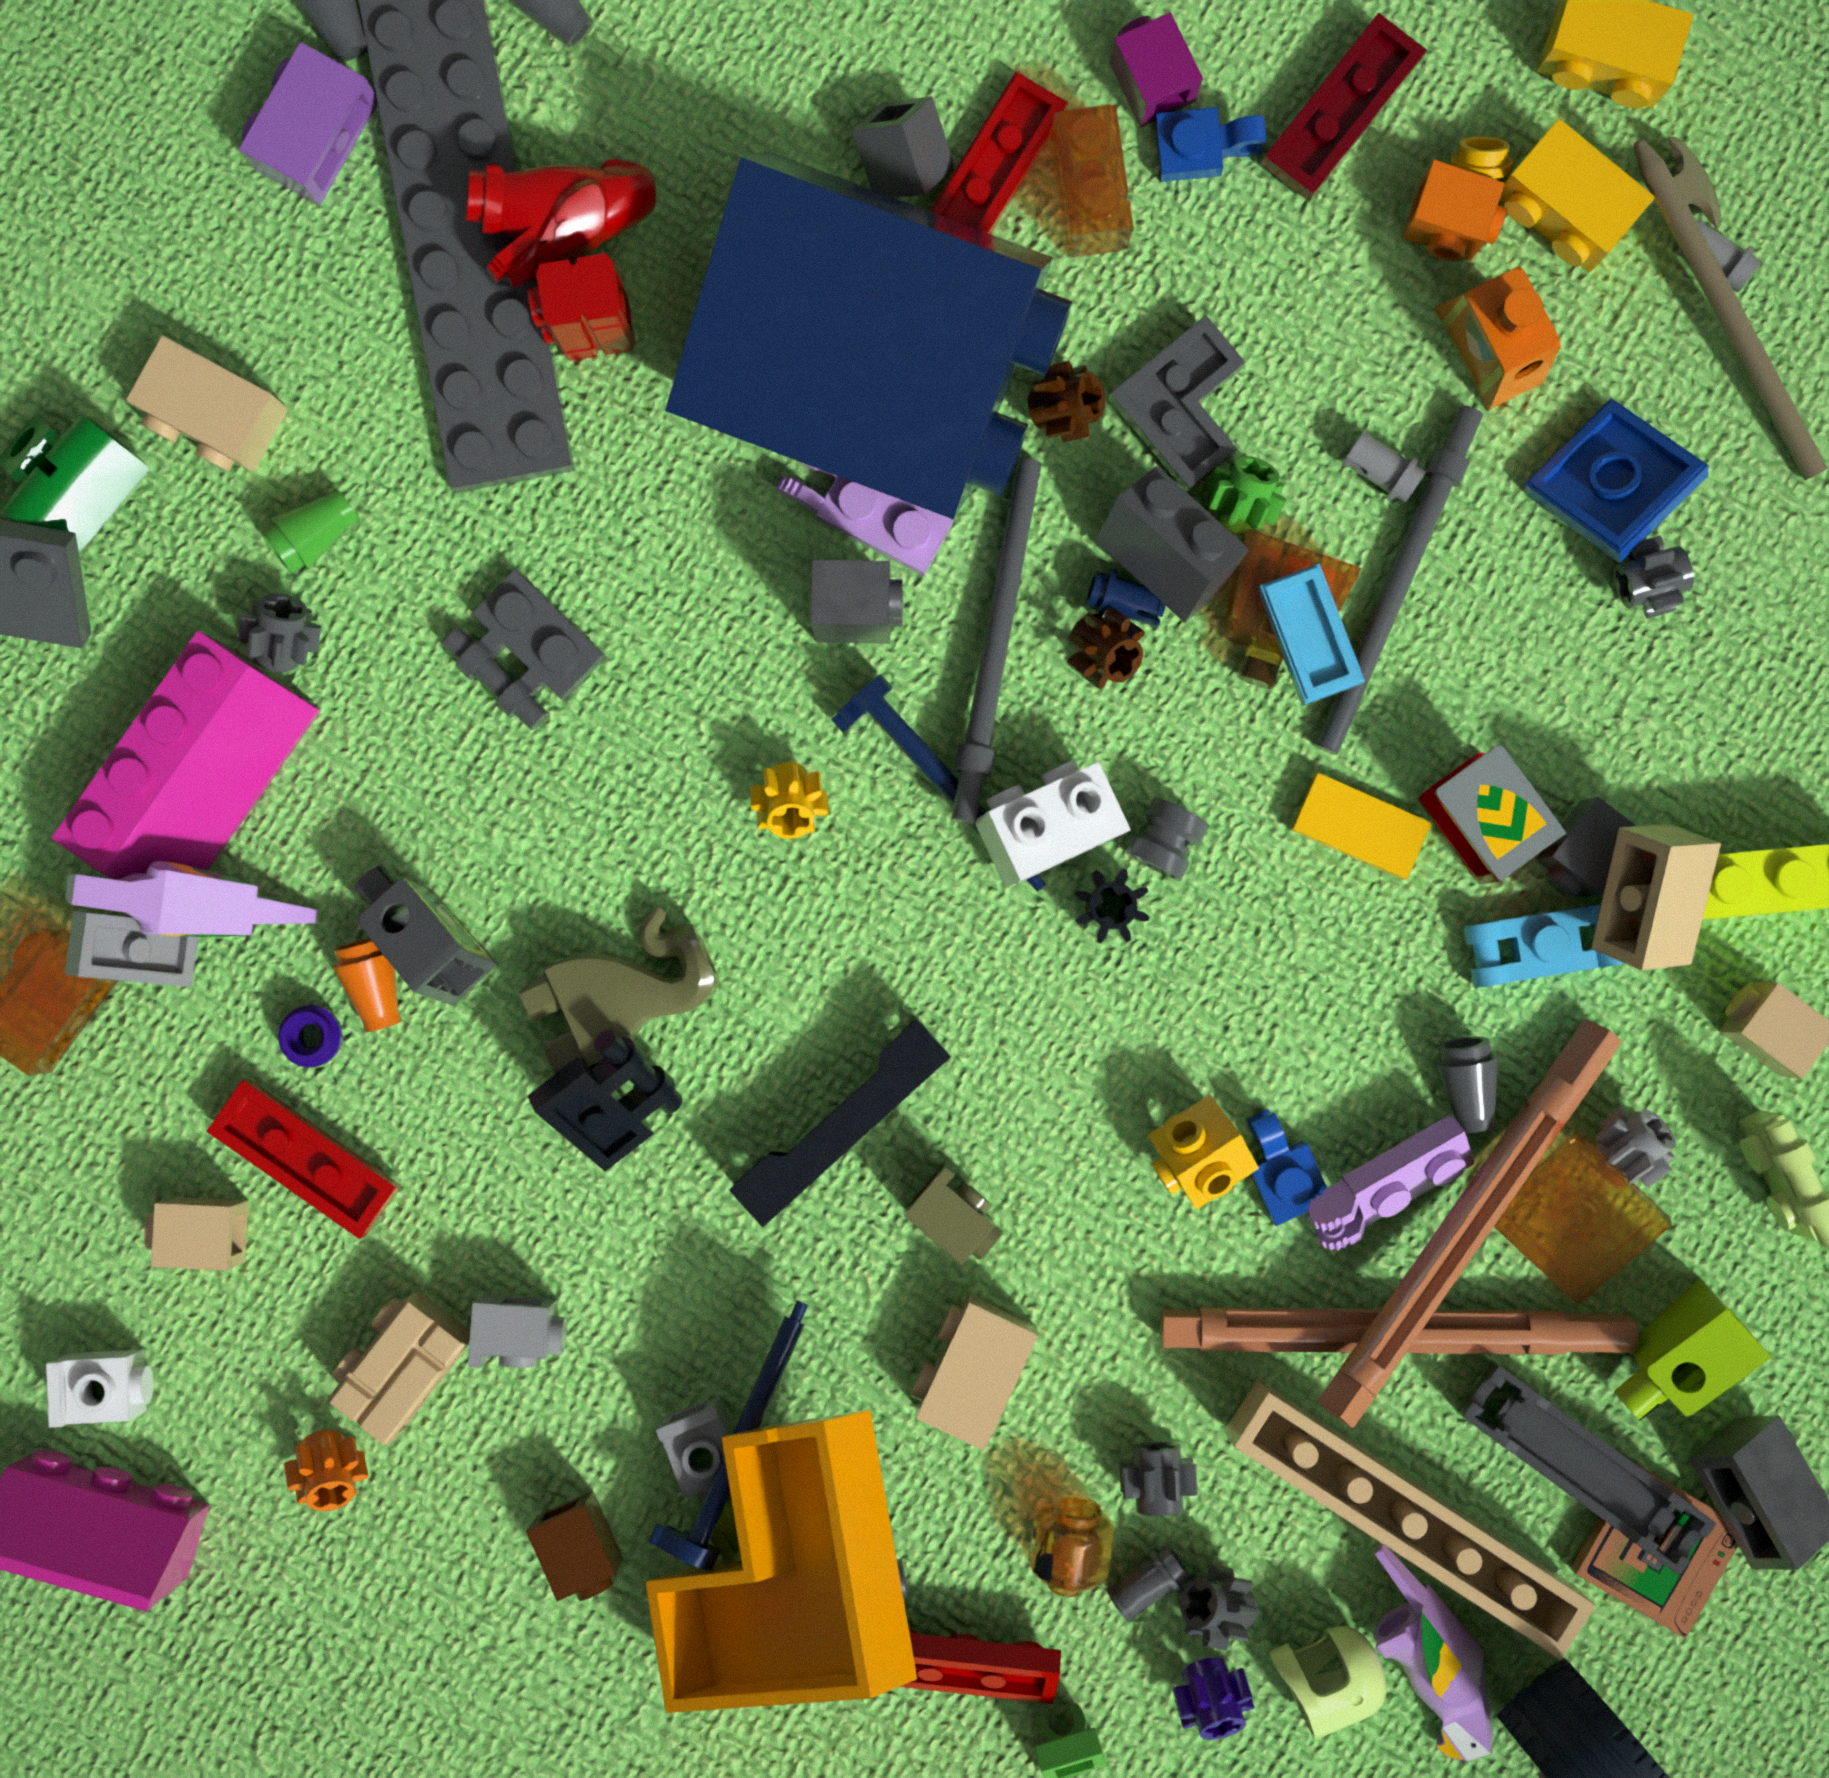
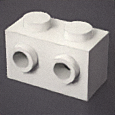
M1070 761L1043 774L1041 777L1045 786L1025 795L1021 785H1017L986 800L990 811L979 817L975 825L1005 889L1107 843L1131 830L1099 762L1079 770L1076 761Z

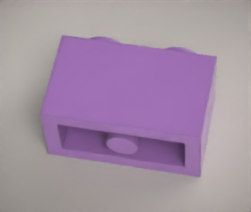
M299 42L291 58H285L278 65L272 80L273 90L261 111H255L246 121L242 131V144L239 147V151L257 172L320 206L375 111L378 102L375 92L364 76Z

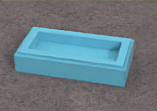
M1320 563L1262 584L1257 588L1302 706L1365 682Z

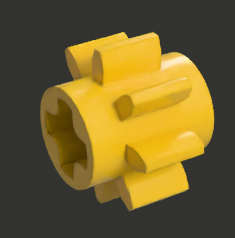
M795 761L780 763L771 768H764V785L750 786L751 810L757 811L758 828L760 830L769 828L774 835L782 839L799 838L808 832H815L814 815L824 816L828 815L829 812L827 791L822 790L821 773L819 771L809 773L804 766L797 764Z

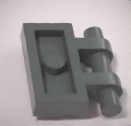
M515 569L472 612L489 631L479 641L474 642L461 628H456L445 638L442 644L458 660L456 667L469 680L477 678L498 698L496 706L509 718L516 715L531 731L542 724L549 714L534 699L546 685L560 699L565 701L607 658ZM506 647L529 668L516 681L494 661Z

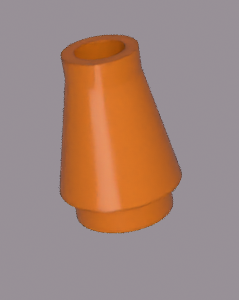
M367 938L334 949L338 964H335L332 968L359 1014L365 1032L384 1029L400 1023L402 1019L398 1010L395 969L372 940Z

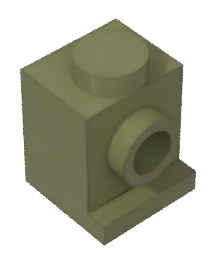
M944 1162L905 1207L904 1216L959 1264L963 1265L971 1254L978 1260L982 1259L998 1241L1003 1231L986 1214L992 1204L965 1181L957 1189L949 1183L954 1177V1170Z

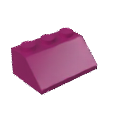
M51 1450L34 1451L33 1454L31 1453L7 1466L0 1477V1570L146 1612L189 1577L210 1504L191 1499V1491L169 1484H159L151 1488L131 1482V1474L116 1468L98 1467L91 1471L71 1465L72 1458L70 1456Z

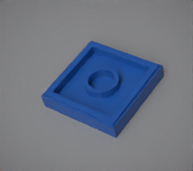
M1611 398L1524 483L1527 496L1614 560L1621 563L1708 477L1709 465Z

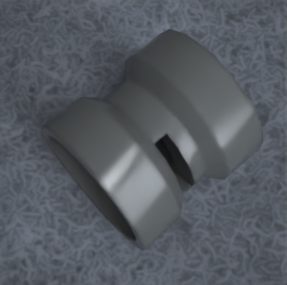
M1155 797L1145 814L1148 823L1151 825L1150 829L1145 828L1142 834L1134 836L1126 854L1156 872L1181 881L1190 865L1187 857L1190 851L1187 848L1188 844L1200 843L1210 825L1180 806Z

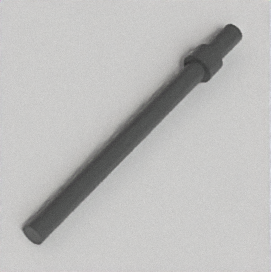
M1460 406L1443 447L1434 450L1425 473L1429 480L1354 652L1365 682L1336 694L1314 745L1322 751L1338 755L1452 487H1459L1470 463L1466 455L1483 417V413L1473 407Z
M1029 458L1017 460L965 744L958 745L954 770L959 772L951 820L964 824H976L984 777L991 776L995 751L990 749V742L1042 465L1039 461Z

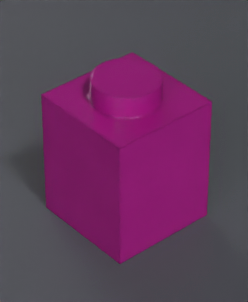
M1171 12L1154 20L1150 16L1139 17L1125 25L1118 32V37L1114 38L1109 64L1141 128L1154 122L1157 113L1176 112L1196 102L1203 77Z

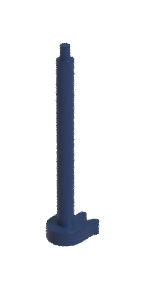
M880 674L854 695L850 702L838 711L839 713L831 719L832 722L842 733H845L865 714L869 713L953 806L958 779L886 701L884 697L893 687ZM980 803L977 819L987 812ZM970 824L971 827L980 835L976 825ZM1038 874L1026 879L1036 892L1046 885Z
M797 1300L790 1317H784L733 1434L760 1428L805 1326L801 1321L807 1310V1304ZM724 1455L691 1530L684 1529L682 1532L673 1526L668 1525L665 1527L656 1523L648 1541L679 1560L707 1571L713 1570L721 1552L718 1548L711 1545L709 1541L731 1494Z

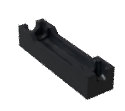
M917 1018L881 1050L879 1070L792 1149L788 1152L770 1151L734 1183L729 1191L763 1228L950 1059L951 1055Z

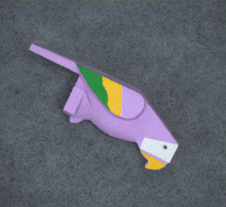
M163 861L152 862L146 873H133L118 879L77 874L68 875L65 899L71 905L124 912L139 922L142 934L157 936L229 937L252 935L253 924L316 923L318 910L258 898V886L232 876Z
M1382 1543L1377 1545L1374 1554L1408 1602L1383 1615L1374 1632V1639L1377 1642L1376 1651L1385 1658L1399 1661L1404 1666L1408 1680L1416 1694L1443 1722L1441 1728L1442 1735H1438L1436 1748L1449 1758L1458 1761L1465 1760L1467 1762L1491 1754L1494 1734L1484 1667L1485 1651L1428 1583L1425 1588L1387 1546Z

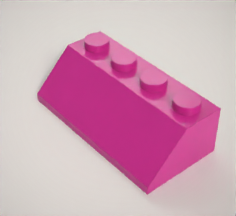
M197 630L51 839L111 879L122 878L133 873H146L149 865L156 861L173 862L209 871L321 710L223 642Z

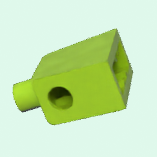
M1700 1278L1639 1334L1637 1352L1632 1354L1641 1369L1615 1389L1614 1392L1640 1421L1668 1398L1687 1417L1702 1409L1763 1365L1772 1356Z

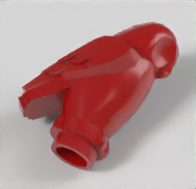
M618 159L607 160L600 168L586 165L560 164L506 172L495 163H487L486 171L469 169L466 221L482 223V233L495 235L502 233L515 240L491 260L490 264L487 265L486 272L496 284L507 277L514 289L537 279L536 271H538L539 264L566 259L571 263L577 260L578 257L590 254L601 243L617 237L645 220L653 212L656 205L655 178L652 172L641 164Z

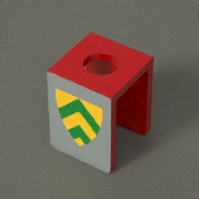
M1501 745L1493 747L1486 753L1480 752L1475 754L1418 797L1421 806L1479 885L1502 881L1566 834L1561 824L1506 749Z

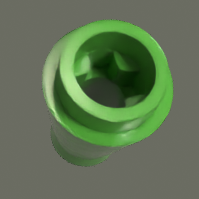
M336 488L324 497L270 518L272 525L263 530L261 535L280 562L292 574L302 566L309 570L350 525L358 521L359 518L347 499Z

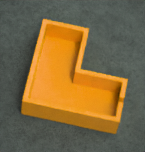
M871 1410L770 1425L721 1437L741 1561L715 1564L712 1571L694 1566L645 1581L665 1712L676 1713L871 1699L916 1680L917 1674Z

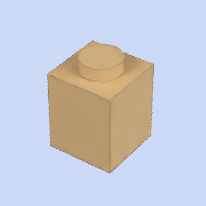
M1755 982L1753 986L1747 985L1743 987L1728 1004L1725 1014L1729 1016V1019L1719 1031L1776 1075L1803 1079L1829 1044V1020L1780 983Z
M173 1197L154 1203V1212L148 1215L144 1229L145 1247L148 1250H152L151 1267L227 1271L245 1263L249 1200Z

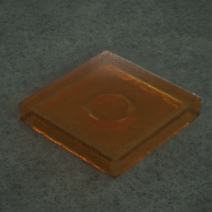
M1577 1131L1531 1172L1494 1228L1579 1305L1672 1226L1671 1217L1638 1186L1634 1183L1631 1184L1625 1174L1615 1165L1609 1164L1607 1158Z

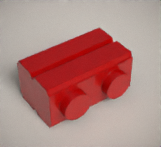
M607 253L578 257L575 265H572L568 259L539 264L538 271H536L538 287L528 288V297L534 324L536 327L541 326L546 344L557 343L562 354L569 361L596 357L598 350H602L605 355L633 351L636 341L629 298L615 264Z

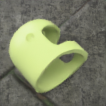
M1348 1626L1332 1627L1325 1629V1635L1321 1639L1304 1648L1292 1650L1289 1644L1285 1643L1269 1651L1274 1666L1288 1684L1303 1720L1315 1740L1371 1716L1383 1705L1387 1688L1384 1669L1373 1646L1356 1629ZM1337 1654L1342 1663L1341 1669L1315 1675Z

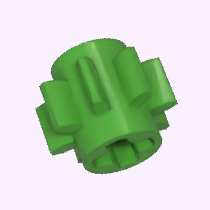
M1242 456L1232 460L1229 469L1216 466L1205 491L1211 496L1207 506L1209 509L1214 510L1213 517L1228 531L1241 535L1260 531L1263 522L1275 525L1287 499L1280 495L1284 484L1278 482V471L1268 462L1253 456Z

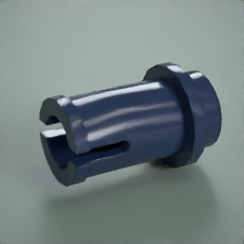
M1110 568L1107 573L1096 570L1089 587L1085 606L1096 609L1095 614L1102 617L1107 609L1112 606L1131 620L1148 624L1150 627L1157 629L1160 624L1158 616L1163 617L1166 606L1143 584L1117 577V570Z

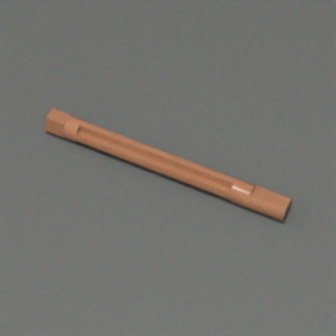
M1584 1019L1521 1111L1317 1402L1331 1415L1352 1429L1356 1426L1535 1166L1621 1045V1040L1611 1030L1587 1019Z
M1199 1307L1198 1310L1161 1309L1160 1341L1163 1348H1199V1351L1351 1353L1381 1309ZM1436 1309L1406 1353L1565 1355L1566 1352L1636 1353L1639 1341L1638 1324L1628 1314H1565L1564 1311Z

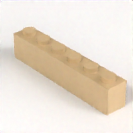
M1259 1379L1256 1380L1224 1430V1433L1236 1449L1560 1660H1562L1596 1606L1574 1584Z

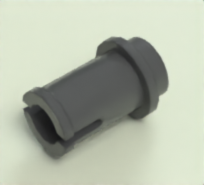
M1169 1545L1160 1551L1153 1547L1149 1550L1151 1558L1118 1582L1106 1588L1110 1599L1127 1622L1134 1620L1135 1616L1170 1591L1174 1590L1179 1594L1184 1590L1182 1583L1189 1579L1190 1575Z

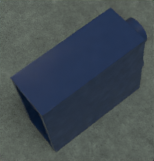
M770 151L740 157L665 411L954 519L969 497L972 486L1002 497L1028 429L1027 423L999 413L1015 365L1046 376L1063 334L1073 301L1042 290L1053 261L1051 256Z

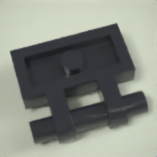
M612 1030L601 1032L595 1039L594 1048L603 1056V1061L591 1069L579 1057H576L527 1095L537 1115L605 1172L654 1134L646 1119L658 1108L664 1113H673L680 1108L683 1101L682 1095L675 1089L674 1079L660 1066H650L645 1061L644 1051L632 1039L627 1037L620 1038ZM629 1080L634 1084L633 1089L622 1097L616 1090Z

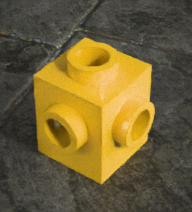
M1210 1094L1182 1113L1170 1117L1164 1125L1147 1135L1160 1157L1151 1163L1155 1173L1171 1196L1182 1190L1196 1210L1212 1199L1222 1197L1235 1184L1259 1169L1243 1137Z

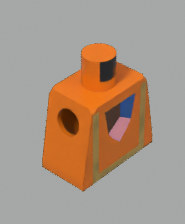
M1520 266L1489 279L1435 307V311L1487 411L1544 383L1561 348L1560 338L1543 307L1540 296L1535 292L1528 276Z

